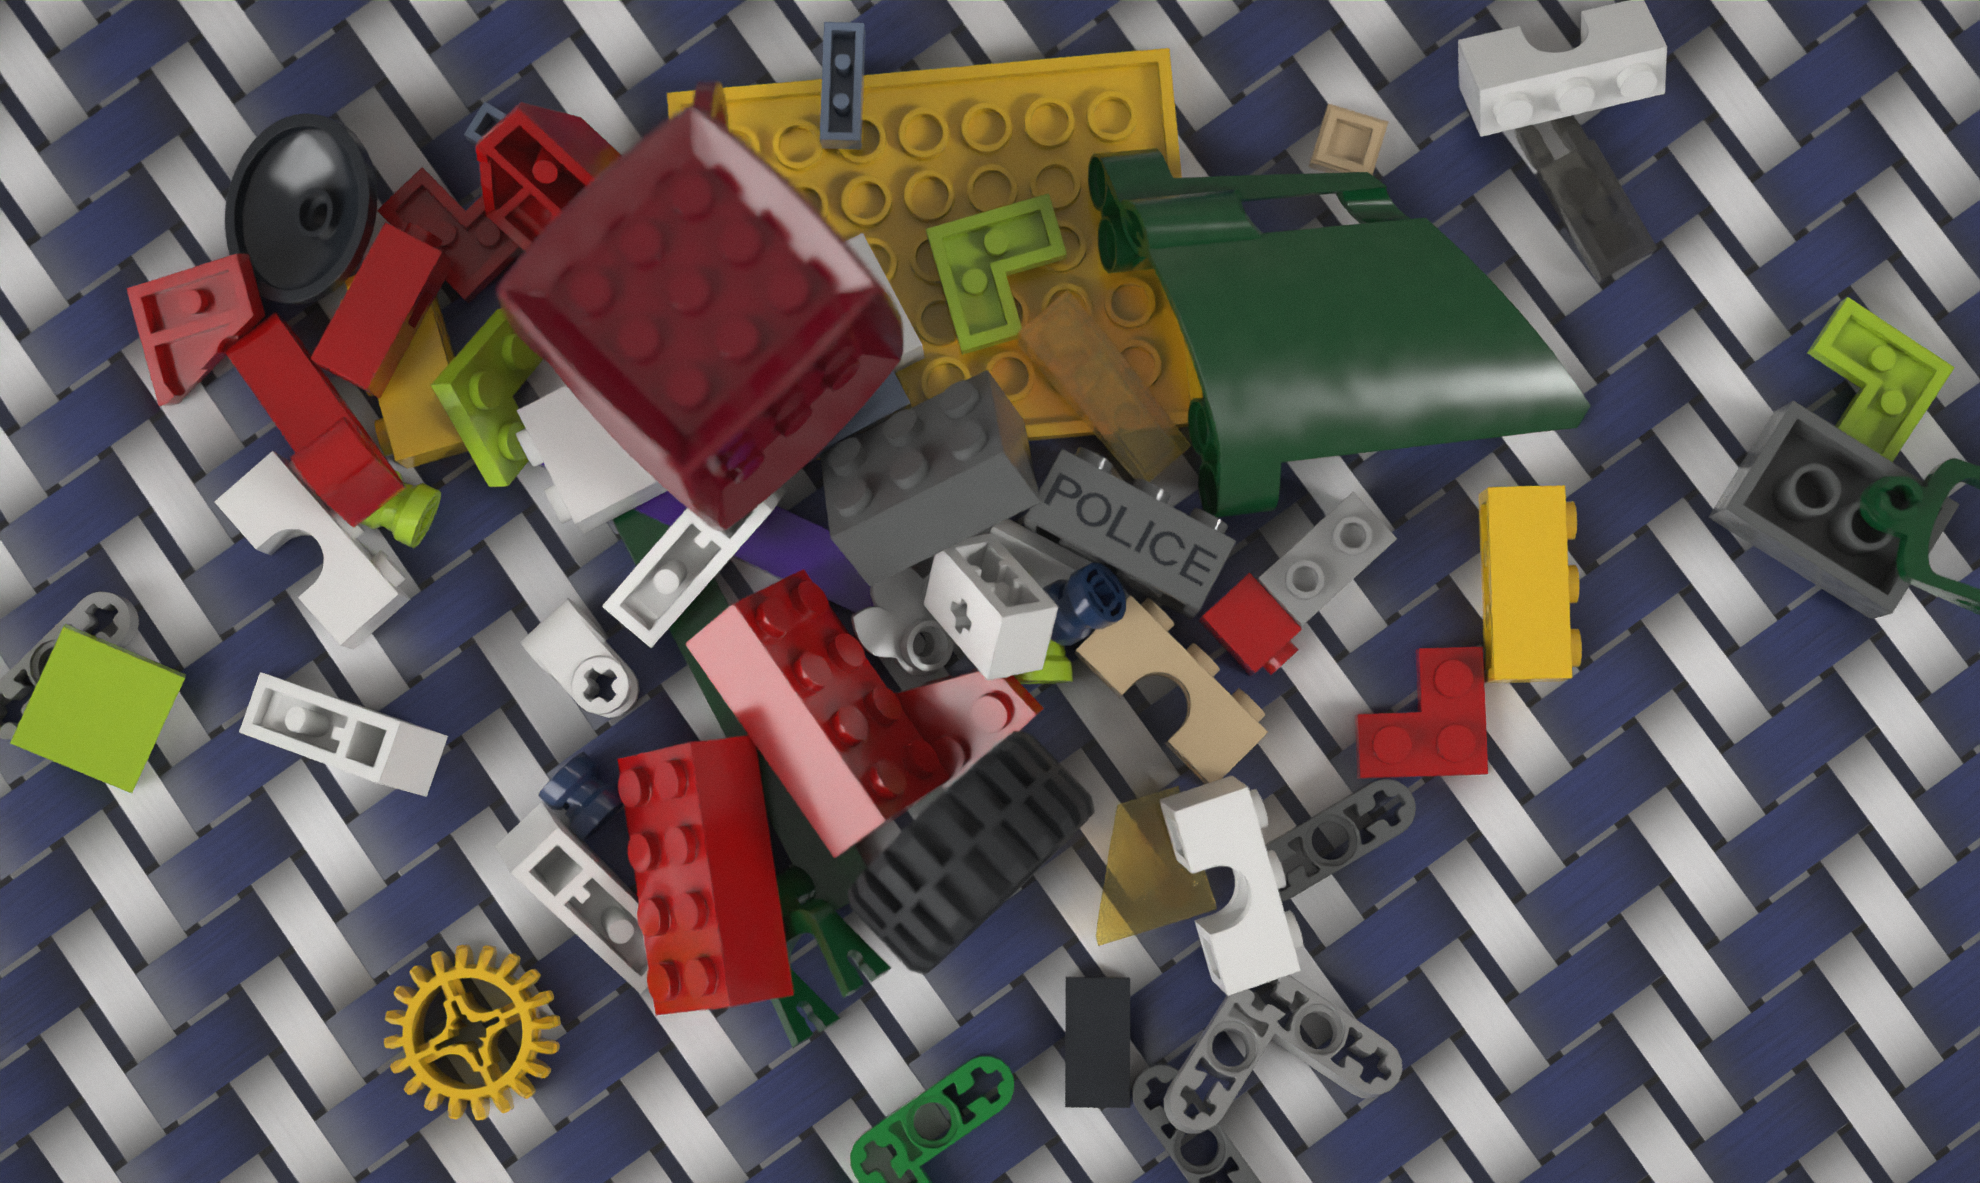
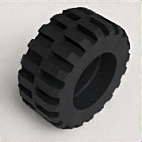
M1018 730L1014 731L998 742L988 753L979 758L965 773L949 785L939 797L933 800L872 861V864L861 873L848 890L850 908L910 971L925 975L942 962L997 911L1095 813L1092 796L1032 734Z

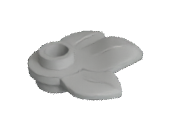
M909 567L872 585L870 595L874 606L857 611L852 615L851 621L855 636L866 651L874 656L892 657L898 667L908 674L929 676L938 672L949 661L953 652V639L924 606L930 574L922 580L920 575ZM921 632L925 637V648L920 654L916 655L913 651V641L915 636Z

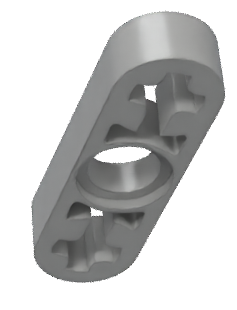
M95 592L86 596L0 679V738L11 740L19 724L14 722L3 723L2 719L8 711L2 703L6 698L20 701L34 689L32 686L24 683L23 680L27 676H29L31 682L36 687L44 670L45 660L52 652L64 624L90 634L99 624L97 617L94 615L98 608L107 611L117 609L118 613L113 619L114 624L118 627L116 633L112 635L99 632L95 636L125 648L135 637L139 626L138 613L129 600L109 592ZM29 700L22 706L20 710L22 715L28 705Z

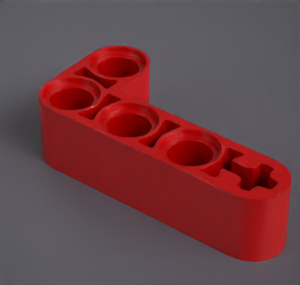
M275 312L225 350L235 368L294 450L295 454L290 458L297 470L317 495L350 526L355 528L406 489L398 474L325 372L310 359L312 354L280 314Z

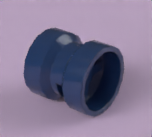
M1091 562L1073 572L1069 580L1059 579L1042 588L1058 606L1050 638L1060 645L1070 646L1090 635L1092 628L1104 629L1123 618L1126 611V597L1117 576L1101 563Z
M584 751L560 769L538 794L552 810H566L565 815L569 818V828L583 842L600 830L624 805L619 796L618 786L615 783H605L602 779L598 780L596 778L598 766Z

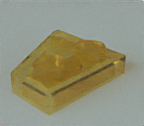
M1179 786L1116 805L1095 932L1098 946L1217 910L1205 870L1192 874L1177 861L1159 800L1181 793Z

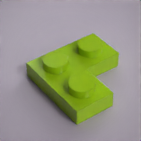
M1049 193L926 229L927 238L962 355L1022 338L1023 330L1007 276L1067 259V252Z
M1849 297L1840 302L1807 352L1860 388L1835 427L1891 462L1894 461L1955 368Z
M502 308L497 309L431 384L489 487L509 486L529 462L516 436V433L525 429V426L517 412L519 407L512 396L544 360L532 351L513 331Z

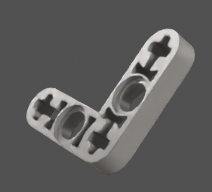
M1287 975L1269 982L1273 986L1270 997L1286 1008L1292 1004L1294 998L1302 1003V1006L1296 1009L1288 1018L1285 1029L1277 1025V1021L1285 1013L1270 1004L1261 1010L1255 1009L1251 1005L1255 997L1251 990L1246 989L1229 996L1226 995L1168 1087L1164 1097V1111L1169 1122L1176 1129L1187 1134H1199L1212 1128L1223 1118L1271 1040L1351 1094L1360 1098H1375L1390 1091L1399 1082L1402 1073V1060L1397 1049L1385 1038L1292 976ZM1318 1014L1330 1023L1333 1037L1327 1048L1314 1049L1302 1040L1300 1024L1306 1015ZM1231 1031L1243 1039L1246 1046V1055L1240 1065L1228 1067L1221 1064L1215 1058L1212 1051V1042L1219 1032ZM1348 1034L1355 1038V1042L1347 1050L1363 1059L1372 1053L1377 1054L1381 1058L1377 1068L1385 1074L1383 1079L1375 1077L1367 1083L1360 1078L1363 1067L1348 1055L1340 1059L1338 1065L1331 1061V1057L1337 1054L1345 1045ZM1199 1061L1210 1075L1229 1081V1086L1225 1090L1219 1081L1213 1084L1203 1101L1206 1107L1211 1109L1209 1115L1200 1112L1191 1119L1183 1113L1187 1102L1180 1094L1181 1091L1186 1093L1193 1092L1205 1079L1207 1073L1195 1069Z

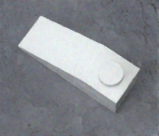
M780 487L764 502L725 531L711 529L701 518L686 508L602 607L652 648L773 511L786 493V490Z
M262 672L259 674L239 730L242 734L378 784L425 797L428 795L448 738L447 735Z
M541 801L495 847L509 872L641 994L648 987L647 973L649 968L644 935L637 919L638 896L567 824Z

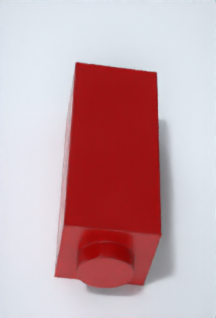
M385 222L310 359L330 373L381 398L453 266L448 257L439 250L443 240L408 222L404 231Z

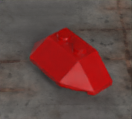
M521 102L479 139L475 146L477 161L480 163L481 187L486 216L526 252L564 209L622 155L583 118Z

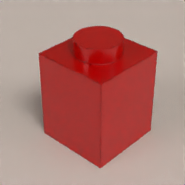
M1248 573L1199 619V622L1249 676H1252L1261 667L1272 675L1299 650L1291 639L1302 628L1251 573Z

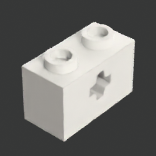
M993 533L971 536L935 554L924 606L987 680L1043 669L1058 606Z

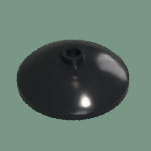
M296 114L285 117L266 128L243 154L233 174L228 190L225 207V235L230 255L236 253L249 254L260 296L272 301L292 305L315 302L340 287L358 266L367 250L374 231L378 194L372 161L357 135L347 126L334 119L317 114Z

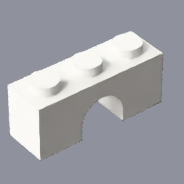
M1628 0L1581 11V45L1566 52L1550 53L1534 48L1525 39L1520 26L1458 40L1459 88L1480 137L1665 94L1667 45L1644 0Z
M272 451L215 501L217 506L256 550L268 555H272L287 541L297 536L311 535L318 541L324 557L322 572L316 582L298 598L340 646L350 649L356 648L410 600L399 587L406 577L396 564L381 550L372 556L357 539L365 532L360 524L355 528L350 526L317 495L302 477L293 462H290L278 453Z
M1229 776L1160 799V805L1177 861L1192 874L1214 866H1228L1232 868L1235 876V889L1229 903L1217 913L1194 920L1212 981L1229 996L1301 971L1295 950L1303 947V939L1294 914L1290 910L1284 912L1278 889L1286 886V880L1278 856L1274 850L1267 851L1261 828L1268 826V817L1256 789L1249 791L1248 786L1235 777Z

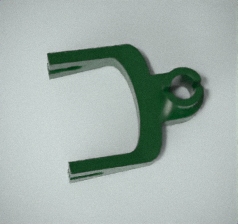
M1952 458L1934 467L1922 485L1906 476H1887L1868 485L1860 498L1861 515L1871 527L1901 539L1896 559L1900 578L1906 583L1980 615V589L1936 574L1929 563L1930 537L1943 502L1959 482H1964L1980 490V466ZM1893 491L1900 496L1902 500L1901 510L1891 505L1889 495H1886V492Z
M792 866L783 874L776 875L794 995L771 999L792 1048H795L813 1035L805 1018L798 1012L797 1006L806 1012L808 1019L815 1025L819 1033L834 1025L840 1019L791 968V953L795 944L804 933H810L816 938L843 998L856 992L865 984L859 976L856 967L849 962L847 956H851L856 961L858 969L865 974L870 983L885 975L891 967L827 901L821 899L814 900L815 888L810 876L802 868Z

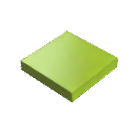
M64 624L10 744L132 794L185 680L186 674L68 624Z

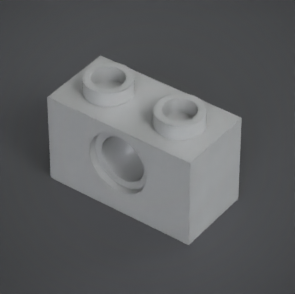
M1353 491L1264 572L1257 581L1301 627L1397 538Z

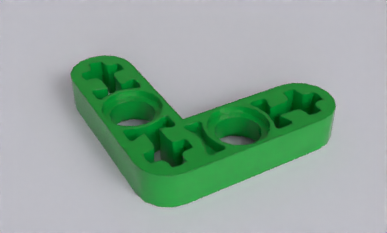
M991 1054L975 1056L866 1130L855 1141L850 1153V1166L858 1182L890 1183L879 1168L868 1172L863 1166V1162L869 1155L866 1145L875 1141L880 1148L886 1147L889 1144L895 1148L897 1153L893 1155L890 1163L899 1178L905 1174L907 1169H910L917 1180L908 1183H933L922 1165L1001 1111L1010 1102L1014 1093V1076L1010 1067L1001 1058ZM981 1067L987 1074L998 1070L1003 1076V1079L997 1084L1000 1096L996 1100L990 1101L983 1094L970 1101L966 1107L976 1115L964 1122L957 1103L948 1094L943 1092V1089L954 1083L960 1096L973 1086L975 1080L971 1072L974 1069ZM926 1103L941 1104L950 1113L951 1127L939 1139L922 1137L915 1128L914 1115Z

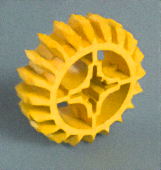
M470 945L457 946L455 967L444 951L433 953L431 961L436 975L434 976L421 965L414 966L410 970V975L420 989L416 991L408 986H398L394 991V996L399 1001L407 1004L408 1009L407 1011L390 1010L386 1012L385 1016L387 1022L403 1025L402 1034L392 1035L384 1039L385 1048L394 1049L403 1046L406 1055L405 1058L395 1060L390 1065L392 1072L396 1074L409 1068L413 1069L416 1076L407 1082L404 1090L408 1095H413L422 1090L425 1085L430 1087L431 1090L424 1104V1107L429 1111L437 1109L446 1096L450 1097L448 1115L451 1119H459L463 1116L468 1100L471 1102L472 1113L475 1119H486L490 1112V1097L501 1113L511 1111L514 1108V1102L509 1088H512L524 1099L535 1094L534 1086L525 1074L528 1072L542 1079L548 1077L551 1068L545 1062L536 1058L537 1053L554 1054L559 1051L560 1047L559 1042L553 1039L541 1038V1029H551L561 1024L558 1015H549L541 1018L539 1014V1006L554 1000L553 992L548 990L532 997L528 989L539 980L540 973L536 969H531L519 979L514 977L513 975L521 959L515 953L509 954L502 961L499 968L495 967L497 950L492 945L483 946L477 964L474 962L473 951ZM476 978L488 981L502 989L513 1002L495 1010L485 1009L477 1003L472 992L466 993L460 979ZM443 990L447 999L443 1003L447 1014L446 1027L441 1034L425 1043L424 1022L428 1008L436 995ZM465 1016H467L471 1023L481 1020L486 1022L499 1017L500 1021L486 1028V1035L478 1037L484 1042L481 1048L478 1047L475 1041L465 1043L460 1041L446 1046L448 1040L460 1035V1028L467 1026L461 1022ZM521 1020V1048L515 1062L503 1075L498 1064L502 1060L497 1046L498 1039L504 1029ZM448 1054L460 1055L468 1061L473 1072H480L485 1084L472 1085L454 1080L443 1073L433 1061Z

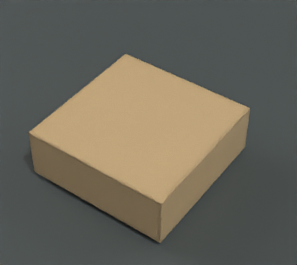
M1328 103L1308 167L1325 173L1369 172L1373 175L1388 121Z

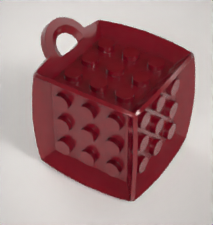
M699 81L694 92L693 106L685 107L644 137L588 185L529 247L499 284L498 289L502 311L519 338L532 351L550 364L581 404L646 472L677 500L701 518L708 527L716 531H725L738 522L812 460L882 385L901 361L904 348L902 317L887 290L817 209L773 166L729 130L726 98L720 81Z

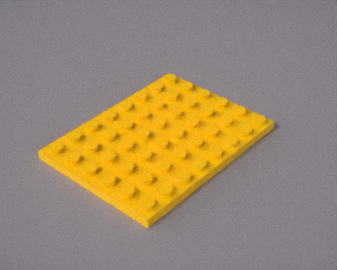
M1169 48L864 75L861 150L826 149L821 147L822 79L723 88L727 104L729 130L784 176L845 241L861 233L864 234L923 347L924 359L895 373L912 408L944 392L952 384L966 381L988 370L1023 418L1028 441L1188 427L1190 402L1193 398H1202L1203 391L1176 316L1154 269L1107 273L1104 270L1098 250V227L1102 216L1101 211L1096 210L1093 206L1088 188V165L1091 156L1095 153L1155 148L1162 153L1173 178H1182ZM695 90L667 93L669 119L685 107L693 106ZM1049 193L1067 252V259L1007 276L1022 326L1023 337L962 355L927 238L926 229Z

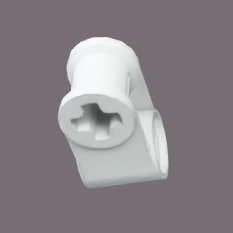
M569 598L520 641L536 663L551 678L560 683L577 704L587 712L608 718L619 717L629 712L637 702L640 690L638 679L633 670L606 642V637L593 621ZM601 674L610 678L617 676V679L611 685L616 693V696L611 701L602 697L594 698L600 690L595 680Z

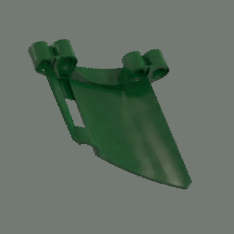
M1155 148L1095 153L1091 156L1088 165V188L1093 206L1096 210L1101 211L1102 216L1098 227V250L1104 270L1107 273L1154 269L1173 309L1190 352L1204 397L1193 398L1190 402L1188 409V431L1194 450L1198 455L1202 456V464L1198 473V492L1201 506L1205 512L1216 518L1273 511L1277 506L1279 498L1282 462L1572 429L1579 426L1590 408L1587 399L1554 352L1491 279L1427 218L1411 219L1402 213L1391 201L1387 193V186L1369 172L1173 178L1162 153ZM1336 194L1343 207L1360 224L1262 233L1250 220L1241 202Z

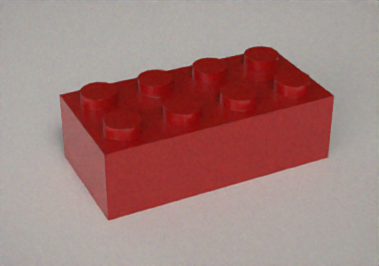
M804 569L733 603L685 643L834 858L901 816L951 779L940 764L934 748L924 741L903 711L898 697L886 687L865 657L861 644L849 634L828 604L823 590L811 580Z
M748 735L689 742L617 759L620 774L618 791L625 807L629 834L628 858L635 874L639 901L637 919L644 935L649 968L647 986L653 998L655 1015L733 1007L794 995L757 749L751 737Z

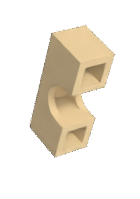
M1130 595L1126 599V611L1123 618L1104 629H1096L1076 649L1075 655L1118 698L1137 681L1145 677L1161 676L1175 682L1185 695L1187 713L1181 727L1164 744L1204 784L1220 780L1268 733L1259 723L1265 716V713L1241 689L1238 688L1231 695L1214 678L1220 671V668L1200 647L1192 643L1185 650L1168 633L1175 624L1156 603L1147 598L1140 605Z

